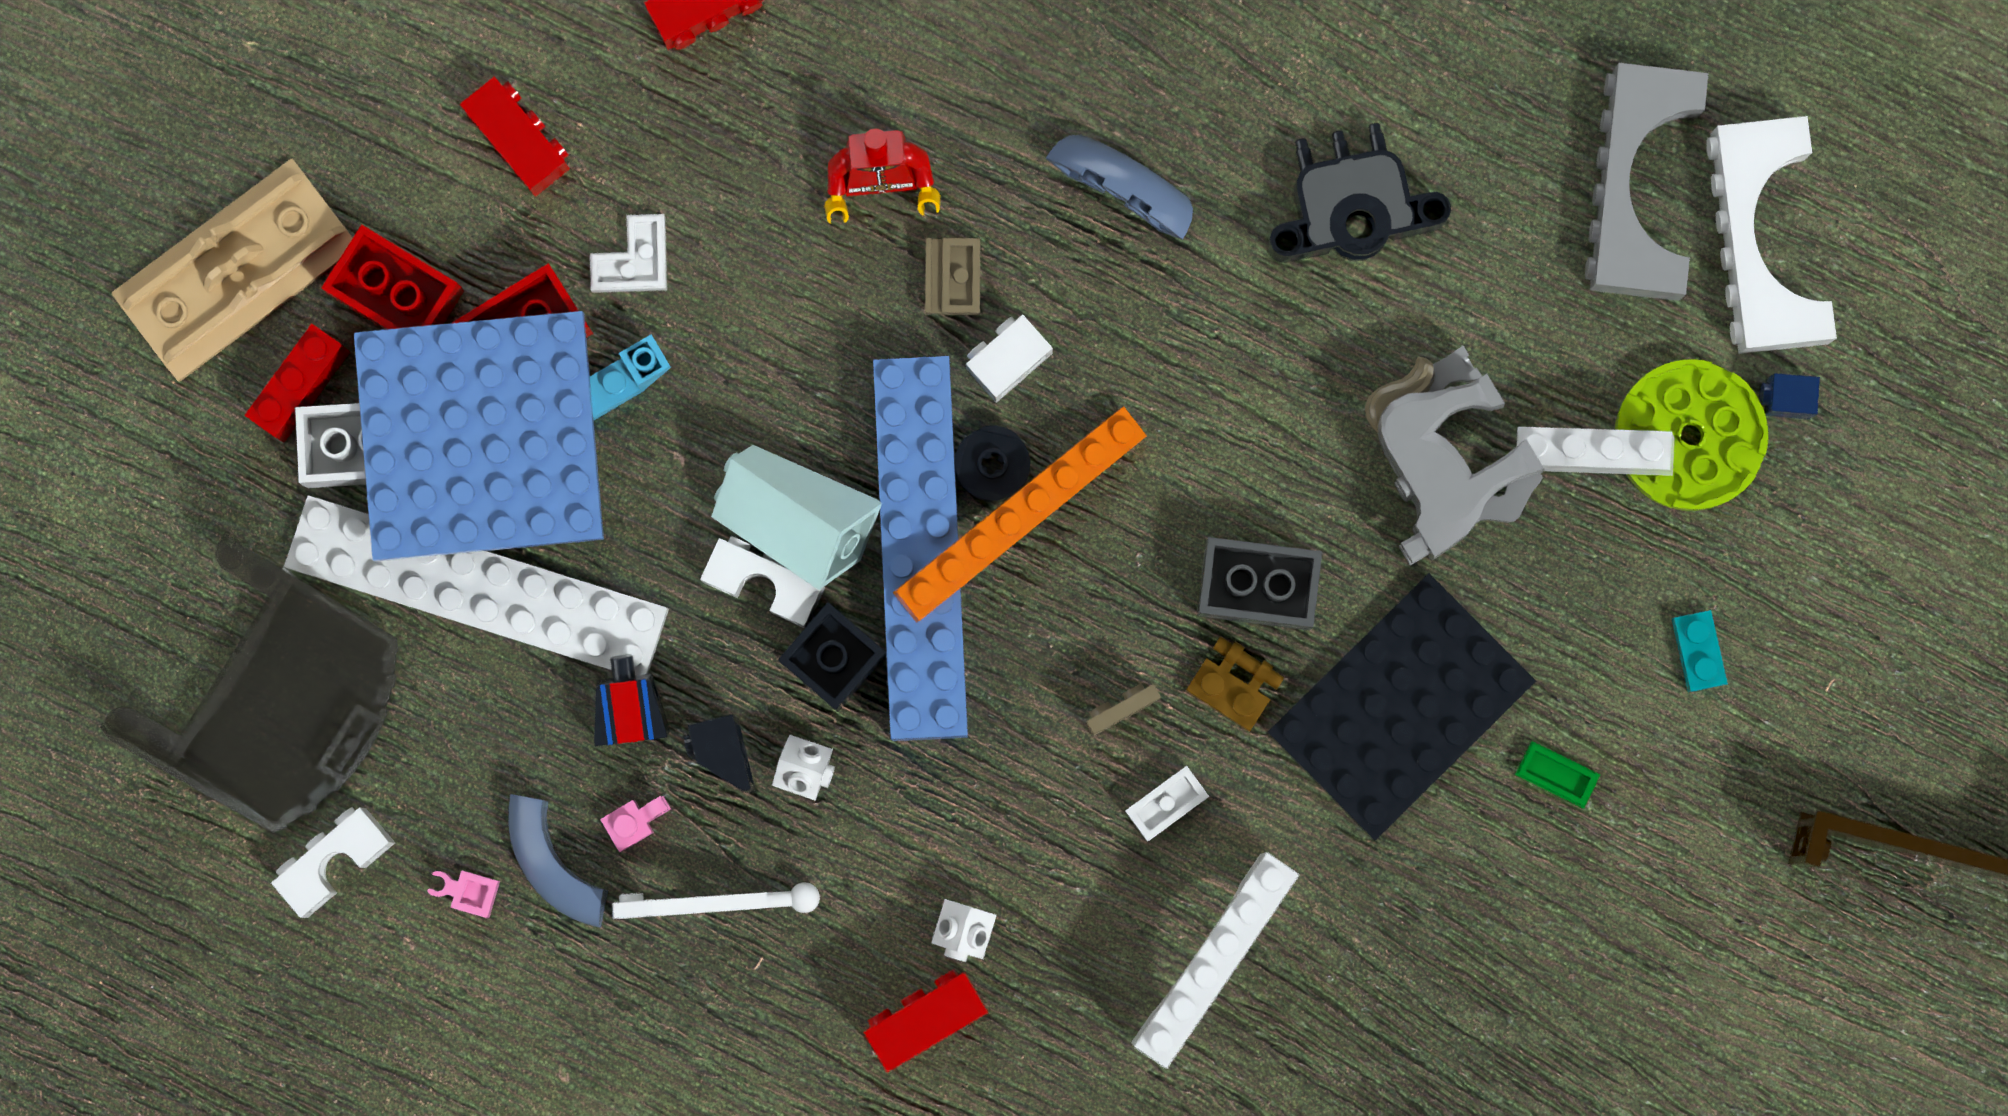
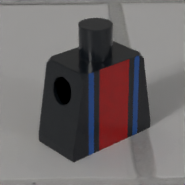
M631 654L611 657L610 663L613 678L601 679L596 685L595 747L667 738L670 732L669 724L653 674L635 675L633 655Z

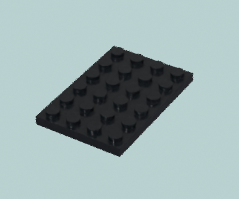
M1428 573L1267 733L1373 841H1376L1536 680Z

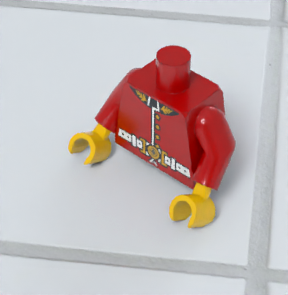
M871 129L866 133L848 136L846 148H842L828 163L827 193L831 197L827 199L824 205L827 221L831 223V214L838 210L842 211L843 222L846 223L848 221L847 204L842 195L846 194V197L910 191L917 190V188L921 189L918 194L919 213L924 215L925 202L935 204L936 212L938 213L940 210V193L931 187L934 184V179L927 152L912 142H907L903 132L899 130L882 131L880 129Z

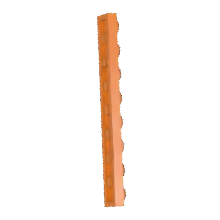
M1124 406L1119 408L892 593L915 622L921 621L1147 435Z

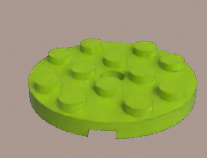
M1687 359L1673 361L1655 368L1630 389L1617 414L1615 430L1669 431L1673 433L1675 438L1673 476L1626 474L1628 479L1642 494L1668 508L1699 511L1714 508L1730 501L1752 483L1767 452L1768 425L1760 400L1752 388L1740 376L1712 364L1713 362ZM1692 425L1699 429L1701 439L1696 446L1688 445L1684 440H1681V432L1684 426Z

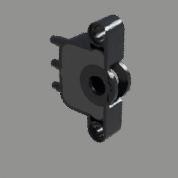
M1372 123L1368 127L1372 151L1350 156L1344 132L1339 130L1332 133V145L1336 159L1313 163L1307 139L1300 138L1295 142L1300 174L1294 187V200L1299 220L1282 223L1272 230L1267 243L1268 252L1275 261L1281 263L1326 255L1330 253L1331 249L1347 260L1365 261L1377 255L1384 247L1388 237L1391 240H1397L1439 230L1450 216L1451 204L1449 199L1439 192H1428L1410 196L1403 164L1394 153L1387 151L1384 133L1381 131L1379 123ZM1427 204L1436 205L1441 211V218L1438 220L1428 219L1423 213V206ZM1357 216L1365 218L1370 223L1372 234L1366 238H1355L1348 233L1346 221L1351 217ZM1280 235H1288L1294 239L1295 248L1290 251H1283L1277 247L1275 239Z

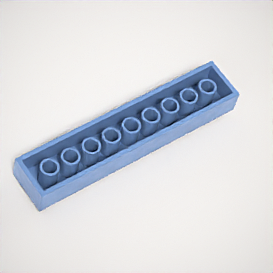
M949 356L873 360L879 497L882 503L880 518L891 740L968 738L961 588L919 622L914 621L892 593L958 540Z

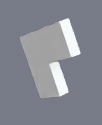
M664 214L627 215V252L590 253L592 293L667 290L666 223Z

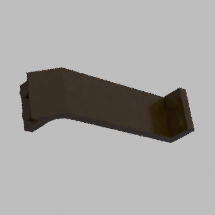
M1819 810L1815 811V815L1800 812L1788 864L1802 868L1820 867L1821 861H1826L1830 853L1831 839L1827 838L1830 835L2008 881V859Z

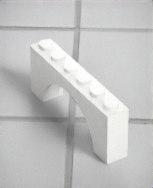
M1808 116L1717 126L1711 132V137L1707 138L1706 149L1708 159L1714 160L1715 174L1711 176V188L1713 196L1719 197L1720 211L1716 212V227L1718 233H1723L1725 248H1721L1720 256L1723 270H1728L1730 285H1726L1725 297L1727 306L1733 307L1734 322L1730 324L1732 343L1738 345L1739 354L1831 343L1837 339L1832 301L1806 299L1782 286L1764 264L1754 233V214L1757 200L1768 178L1778 169L1795 162L1804 161L1812 154Z
M1269 853L1259 855L1239 884L1234 897L1199 951L1162 1002L1152 1011L1131 1042L1134 1047L1166 1069L1168 1068L1299 874Z

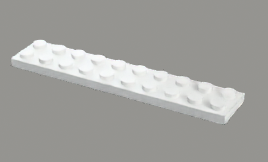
M309 495L307 496L284 565L285 568L605 669L611 670V657L631 654L633 655L635 675L648 674L669 610L657 604L487 551L373 561L369 514Z

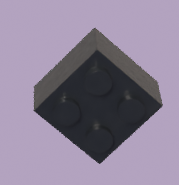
M828 602L781 655L778 661L835 711L839 712L885 659L887 653Z

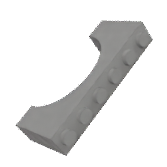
M1618 63L1612 74L1607 73L1604 96H1610L1608 110H1603L1600 123V132L1606 133L1605 146L1599 147L1596 168L1602 169L1601 184H1595L1592 201L1593 206H1598L1597 220L1591 221L1589 229V242L1594 243L1593 257L1587 258L1585 267V279L1591 280L1589 291L1675 301L1681 300L1686 295L1690 257L1680 256L1664 249L1644 231L1635 215L1631 202L1629 188L1630 171L1640 143L1651 131L1669 121L1681 118H1698L1705 110L1709 73Z

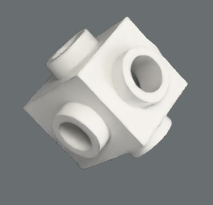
M789 735L779 758L772 786L816 800L821 786L828 788L835 770V766L829 764L833 749Z
M945 899L931 943L946 948L944 955L964 962H966L968 955L983 959L997 915Z

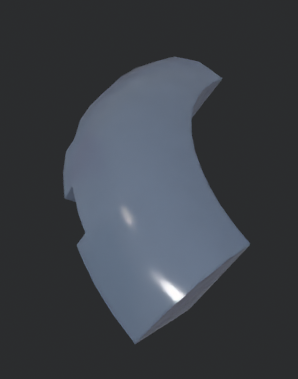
M1084 135L1067 136L1058 141L1047 155L1046 159L1067 177L1090 186L1101 193L1107 191L1114 197L1125 201L1124 206L1143 218L1158 231L1183 240L1192 221L1193 207L1190 199L1150 169L1123 153Z
M510 794L508 807L510 840L517 862L528 882L547 903L559 912L584 924L601 928L608 890L598 888L581 880L567 869L558 858L553 849L548 831V801Z

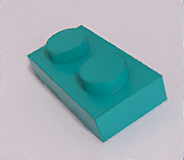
M1711 610L1672 618L1688 693L1727 685L1728 682Z

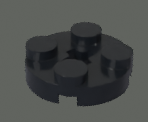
M985 426L972 432L960 443L955 456V471L960 485L971 496L986 502H1000L1010 498L1025 485L1030 473V455L1025 444L1012 430L1002 426ZM991 454H997L998 461L1004 463L1002 470L996 469L994 474L987 473V467L981 465L982 460L990 459Z

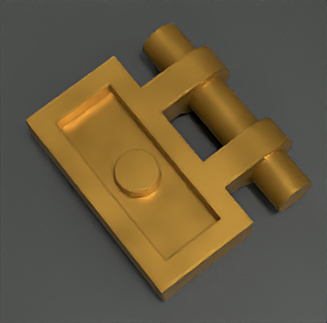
M1220 636L1213 650L1225 657L1218 666L1206 658L1186 689V692L1250 732L1271 700L1258 692L1259 688L1265 682L1277 690L1285 677L1272 669L1274 666L1266 660L1260 662L1243 651L1245 647L1236 641L1232 644ZM1234 664L1254 675L1249 684L1244 683L1229 673Z

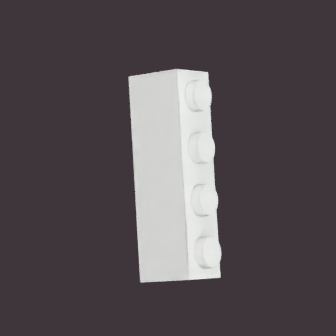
M1546 427L1517 428V446L1527 439L1542 464L1544 471L1673 476L1675 438L1673 433L1669 431Z

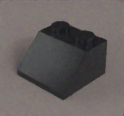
M731 714L687 725L689 735L683 736L688 758L696 759L697 764L746 793L756 792L739 719Z

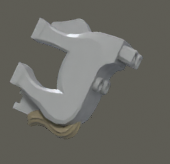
M1464 345L1434 364L1427 358L1417 357L1415 366L1408 375L1377 388L1368 397L1365 405L1366 418L1371 427L1378 432V438L1384 454L1398 477L1394 484L1403 500L1407 502L1411 499L1416 507L1417 520L1412 529L1415 535L1399 545L1409 565L1416 563L1426 556L1429 557L1430 561L1439 557L1464 539L1479 521L1490 520L1504 523L1516 521L1520 517L1532 492L1543 478L1541 473H1543L1544 468L1527 439L1493 464L1472 474L1457 449L1447 439L1435 432L1449 416L1458 411L1470 408L1493 411L1503 408L1505 405L1488 374L1482 376L1479 370L1473 367ZM1456 382L1468 383V384H1465V385H1460V386H1455V387H1448V388L1444 389L1445 386H1447V385L1450 384V383H1456ZM1506 486L1504 495L1500 497L1494 496L1496 492Z

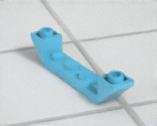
M652 334L620 352L621 359L590 376L593 420L642 393L671 368Z

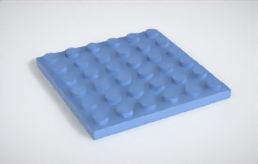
M583 311L354 333L373 561L604 540Z

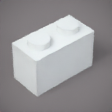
M1021 315L1017 320L1013 317L1008 318L996 329L995 332L998 336L988 345L984 341L981 342L967 355L970 361L966 363V370L996 403L1053 353L1051 345L1024 315Z

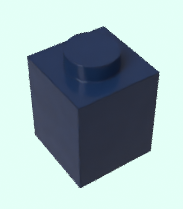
M1778 373L1768 377L1766 383L1761 384L1759 393L1760 403L1765 406V416L1808 420L1818 414L1820 377Z

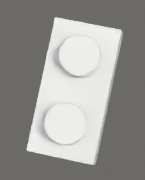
M1186 766L1125 810V812L1148 842L1207 799L1209 795Z

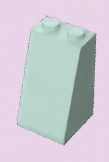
M751 445L741 453H734L727 460L724 466L726 475L723 484L718 488L714 496L716 504L711 516L712 518L818 590L861 561L882 505L880 501L755 445Z

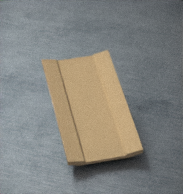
M291 158L111 294L167 369L180 382L333 268L353 237L294 159Z

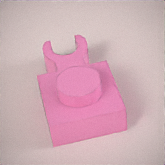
M461 871L459 880L456 881L446 872H433L432 875L440 876L444 879L445 887L441 891L428 889L429 894L437 897L454 896L450 908L485 918L490 917L500 881L467 871Z

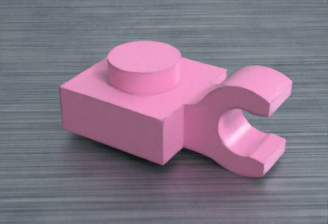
M659 796L642 808L638 806L635 800H632L600 820L618 851L622 852L653 834L654 832L649 822L668 812L671 808L664 796Z

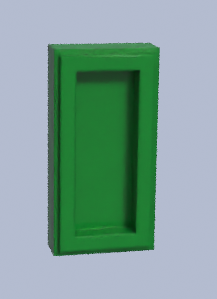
M1530 741L1514 776L1584 809L1600 774L1538 743Z

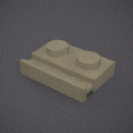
M926 238L925 315H980V238Z
M1141 683L1124 692L1122 695L1125 700L1111 707L1110 703L1106 702L1090 711L1091 719L1086 721L1085 724L1092 737L1159 701L1161 696L1155 685L1144 688Z

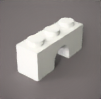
M730 536L728 542L719 538L700 580L713 588L738 598L747 581L755 577L767 578L774 583L776 588V596L770 612L806 628L825 587L820 590L816 589L765 553L763 557L749 552L751 545L738 538Z
M353 807L347 809L334 821L337 824L335 829L328 835L321 832L305 846L308 850L307 853L298 860L294 857L290 858L276 870L279 876L271 884L300 918L310 917L337 893L326 878V866L333 856L345 853L359 867L367 868L395 844L394 840L367 808L359 807L356 811Z

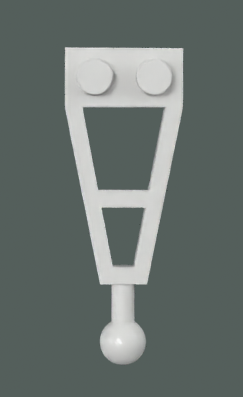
M806 882L795 885L791 891L646 901L643 899V893L623 894L619 896L618 903L611 904L612 919L792 906L800 913H808L818 906L820 895L814 885Z

